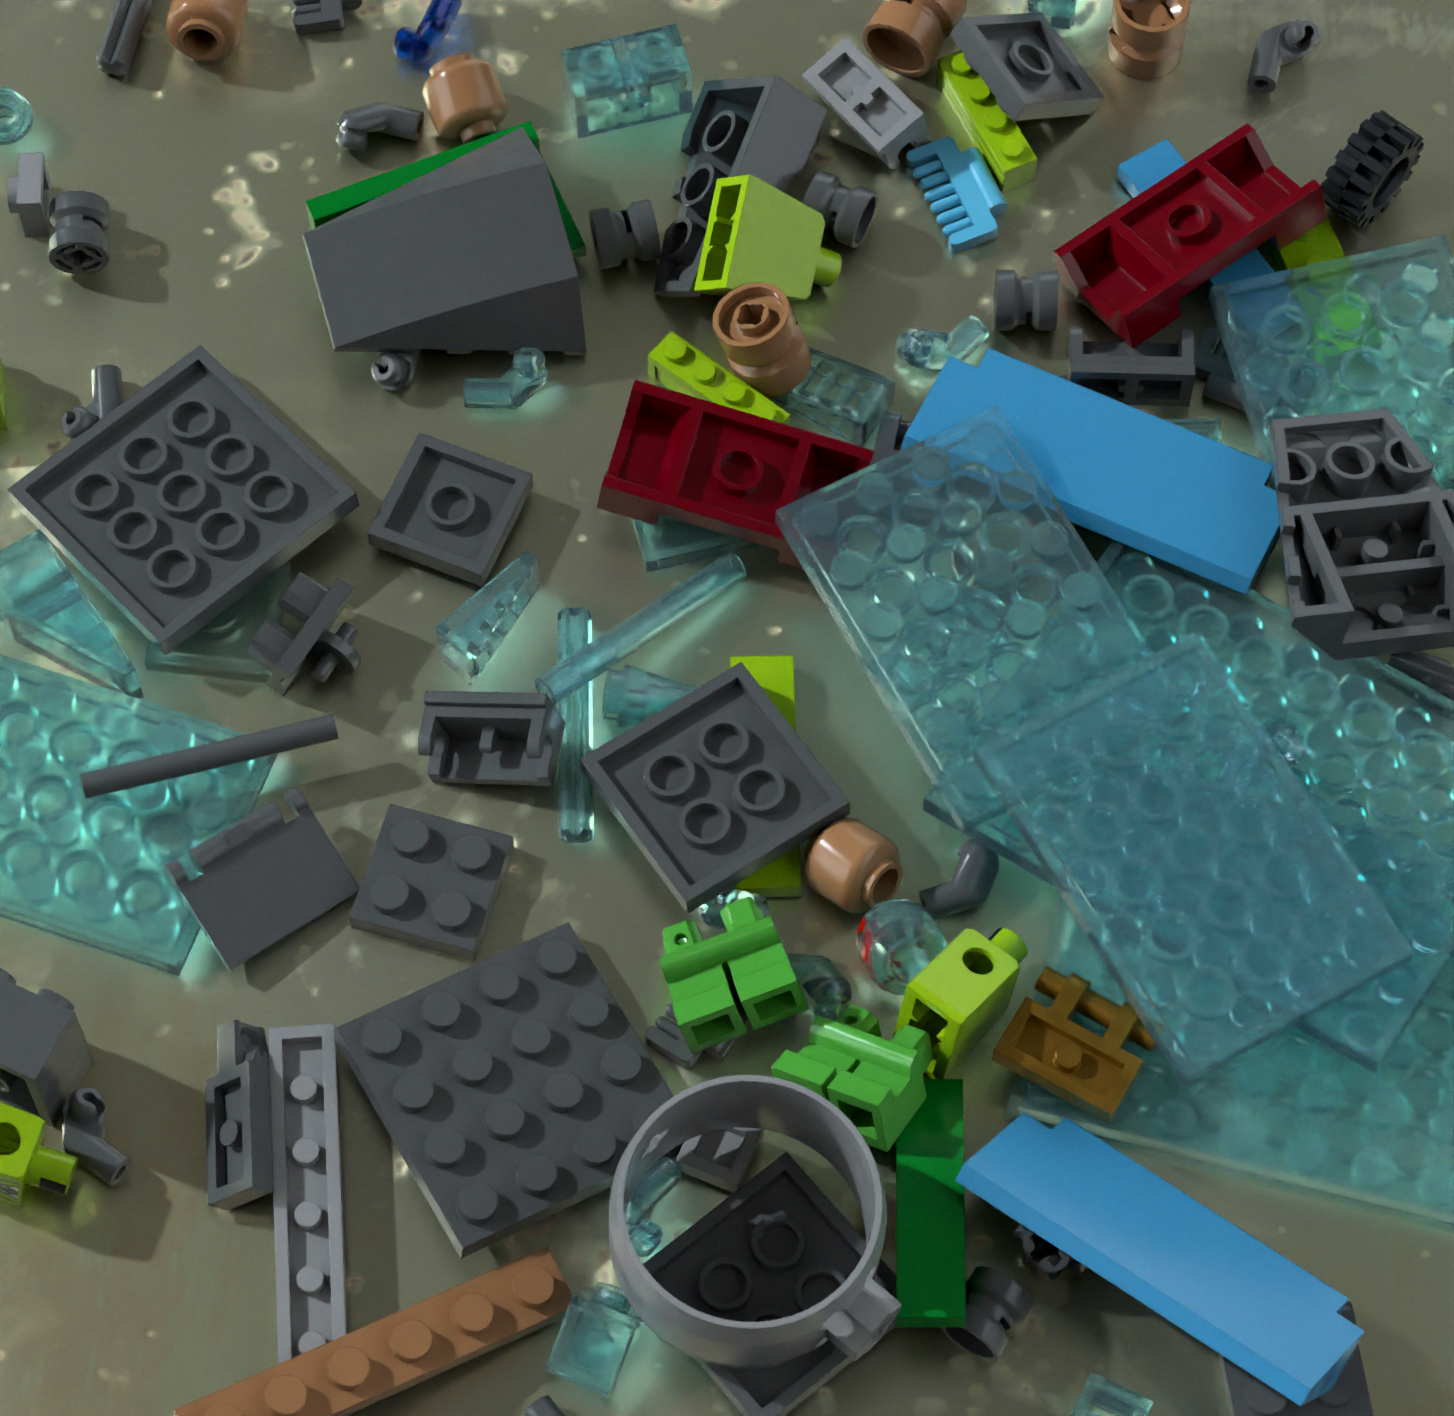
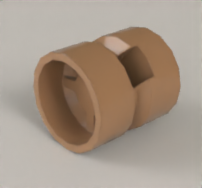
M885 0L876 9L862 32L864 46L868 53L888 70L902 76H923L931 68L942 50L944 39L950 35L965 13L967 0Z
M1113 0L1107 50L1109 59L1117 70L1129 77L1141 80L1158 79L1171 73L1181 60L1191 0Z
M756 282L744 284L731 290L719 301L713 313L712 326L735 376L767 398L781 396L795 389L806 378L811 368V351L785 293L773 284Z

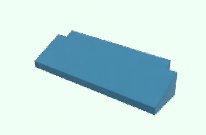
M988 348L978 367L949 356L904 435L900 451L1245 595L1248 594L1273 553L1281 533L1276 490L1267 487L1273 471V464Z
M1023 1112L967 1160L955 1179L960 1185L1299 1406H1303L1332 1390L1365 1332L1340 1315L1349 1299L1348 1297L1066 1117L1051 1130Z

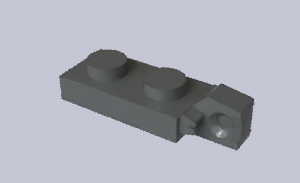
M235 1019L217 1027L218 1067L214 1076L205 1079L208 1206L228 1211L273 1192L269 1057L265 1030L260 1026L256 1027Z

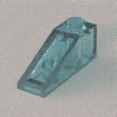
M41 529L0 551V622L2 621L14 641L131 703L143 698L136 668Z

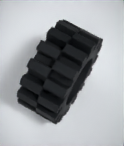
M1381 110L1380 112L1373 113L1370 120L1366 119L1360 124L1357 134L1354 132L1347 139L1348 144L1345 149H1340L1335 156V159H1337L1336 163L1328 168L1325 174L1328 178L1321 183L1325 205L1358 228H1364L1368 222L1370 224L1374 222L1379 211L1383 213L1389 207L1390 199L1397 197L1402 190L1400 186L1404 181H1408L1412 171L1410 169L1418 163L1420 159L1419 153L1424 147L1423 137L1385 111Z

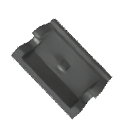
M1070 327V337L1067 340L1068 379L1071 382L1127 405L1190 406L1195 379L1193 330H1180V340L1177 341V344L1140 343L1132 349L1126 342L1083 341V328Z
M425 692L423 701L425 709L418 738V754L429 756L427 775L432 782L553 786L565 722L547 693Z

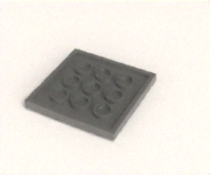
M201 345L7 489L12 503L165 656L360 506L356 491Z
M569 922L336 1027L335 1041L460 1259L612 1187L618 1163L633 1136L650 1115L674 1096ZM683 1143L663 1155L653 1166L678 1155Z

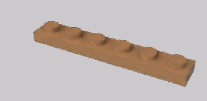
M546 1246L174 1410L173 1416H346L573 1315L578 1305L549 1248Z

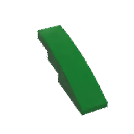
M924 1079L927 1098L896 1140V1299L902 1303L900 1313L897 1315V1327H966L964 1186L955 1181L964 1164L963 1079Z

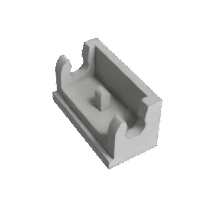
M847 37L842 39L801 74L803 81L820 99L824 100L891 169H896L900 166L898 154L906 144L910 143L914 148H918L932 142L924 113Z

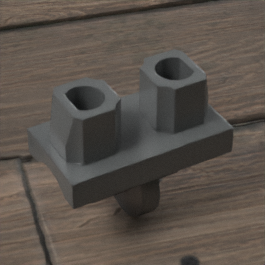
M302 573L296 576L282 597L279 607L303 622L304 626L297 636H294L267 618L251 640L246 651L262 667L272 673L267 684L268 687L283 696L312 654L317 658V661L309 673L320 682H325L333 670L346 675H351L355 672L361 663V658L351 644L359 634L358 630L353 625L344 622L336 634L329 632V629L344 609V602L354 587L338 577L329 588Z

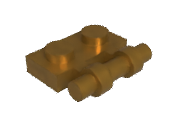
M1046 966L1039 976L1034 989L1055 1001L1050 1009L1025 997L993 1049L992 1060L1110 1124L1143 1065V1060L1123 1049L1124 1046L1131 1041L1152 1053L1160 1041L1164 1029L1142 1017L1144 1010L1125 1001L1120 1006L1090 989L1091 982L1075 973L1067 977ZM1076 1013H1079L1107 1028V1031L1103 1037H1100L1070 1021Z

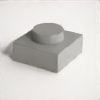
M43 152L19 153L18 177H9L7 182L10 213H19L25 237L49 236V205L51 203L52 185Z
M728 1128L693 1137L683 1143L676 1158V1170L734 1193L742 1186L763 1139L764 1129Z

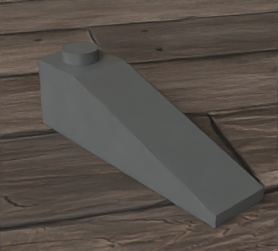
M778 75L704 82L683 134L680 151L687 154L689 159L685 177L682 176L674 182L672 197L680 202L677 219L671 223L664 234L661 258L654 287L656 294L661 297H698L701 294L695 292L694 287L717 179L750 174L783 192L803 168L809 155L816 148L820 138L819 130L827 112L826 108Z

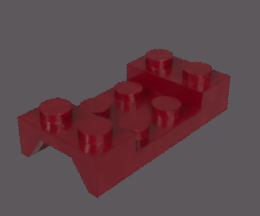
M1247 123L1054 250L1061 282L1133 349L1182 316L1178 299L1265 241H1268L1280 251L1326 220L1327 214L1322 187L1314 179L1302 187L1291 180L1273 164L1255 129Z
M634 380L609 468L601 485L597 508L656 526L660 515L780 550L777 562L837 579L874 450Z

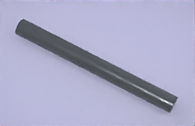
M330 714L80 774L85 798L88 799L339 739L334 716Z

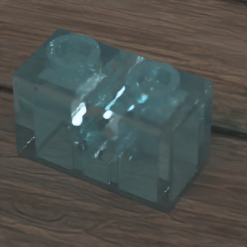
M676 24L561 50L563 91L578 139L692 112V71Z

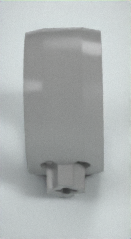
M734 1075L708 1080L689 1087L662 1104L649 1116L624 1150L616 1168L609 1200L608 1241L611 1261L619 1285L632 1308L643 1322L672 1348L691 1358L719 1367L757 1369L784 1364L800 1358L829 1340L856 1362L864 1353H868L885 1334L889 1325L900 1313L902 1303L874 1281L882 1254L887 1225V1203L879 1169L859 1130L842 1111L823 1096L794 1082L762 1075ZM757 1128L794 1138L822 1155L847 1182L859 1205L864 1221L866 1250L854 1271L835 1292L820 1303L792 1316L761 1322H741L714 1317L695 1310L668 1293L651 1276L638 1257L626 1226L625 1215L635 1189L644 1175L663 1155L693 1137L720 1129Z

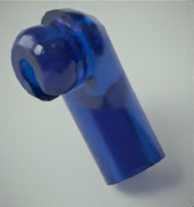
M431 0L417 30L405 26L397 31L394 41V53L396 56L402 59H411L412 64L428 61L452 28L462 6V0Z

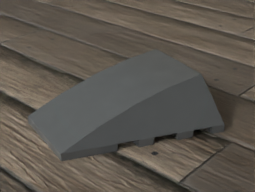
M523 127L303 234L305 248L335 352L416 353L417 349L447 350V353L471 354L473 350L508 351V354L534 355L535 351L563 352V355L585 356L586 354L577 270L546 162Z
M1388 408L1273 419L1269 426L1291 626L1335 660L1454 647V491L1452 489L1442 490L1431 476L1433 464Z

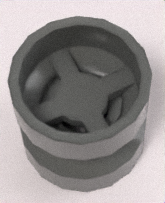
M821 170L811 181L802 203L822 214L825 220V231L833 233L839 243L855 249L862 242L871 224L877 205L878 194L862 186L853 189L843 186L837 176Z
M69 191L53 198L49 205V222L51 228L55 230L48 243L50 263L56 269L72 274H90L106 267L109 262L110 245L104 232L107 231L110 225L109 203L102 196L86 191Z
M649 199L631 202L628 208L622 211L614 212L608 207L589 211L594 249L601 270L619 267L625 259L636 257L641 262L661 258L656 219Z
M996 269L993 307L994 331H1013L1018 325L1031 323V326L1036 331L1055 332L1058 311L1057 271L1038 270L1032 278H1026V276H1020L1015 270Z
M978 1266L966 1282V1327H941V1329L955 1344L968 1353L985 1361L996 1362L1009 1342L1006 1330H1009L1013 1324L1023 1322L1033 1306V1300L1026 1290L1013 1279L990 1267Z

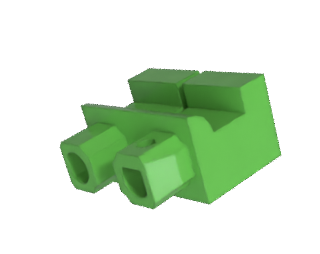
M745 897L729 903L720 911L727 932L703 940L696 921L688 920L666 927L662 931L665 955L658 959L669 987L678 1027L692 1054L748 1033L731 987L732 982L735 984L741 1004L754 1030L809 1009L770 915L764 917L751 897Z
M850 1005L835 1021L816 1015L809 1029V1042L799 1053L786 1049L771 1066L773 1077L794 1082L823 1096L850 1119L861 1133L867 1145L888 1152L927 1098L923 1074L934 1057L930 1035L924 1030L906 1025L899 1029L891 1041L881 1038L879 1020L870 1011L854 1005Z

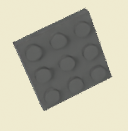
M742 662L580 758L581 770L687 914L817 835L832 822L850 814L849 800Z
M786 1151L643 1265L668 1293L695 1310L726 1320L761 1322L792 1316L807 1310L835 1292L858 1265L866 1250V1241ZM880 1258L874 1281L896 1298V1275ZM897 1316L889 1325L884 1335L897 1326ZM828 1340L817 1349L800 1358L772 1367L734 1369L715 1366L699 1360L696 1361L743 1416H785L853 1360Z

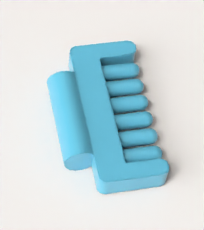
M944 137L907 152V168L913 170L915 178H923L919 181V188L928 190L924 196L928 202H933L930 207L931 211L935 214L943 212L937 216L936 221L939 225H946L942 233L944 236L949 237L950 252L959 253L997 237V223L994 218L1004 214L1008 209V204L978 148L972 147L960 153L953 138Z

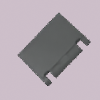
M297 787L284 793V799L288 807L297 816L287 824L278 807L273 802H269L189 850L188 854L192 863L202 874L194 880L190 881L184 868L176 859L163 866L169 881L181 895L229 972L349 899L359 891L360 886L311 811L306 798Z

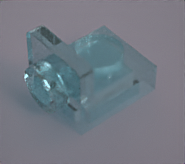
M597 1282L594 1289L584 1287L573 1293L544 1369L545 1371L605 1396L613 1392L635 1331L643 1325V1320L632 1308L621 1288Z

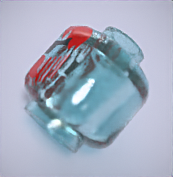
M890 899L875 905L864 915L857 928L856 949L869 978L880 989L894 995H905L906 987L910 981L947 947L944 934L934 916L922 904L909 899Z

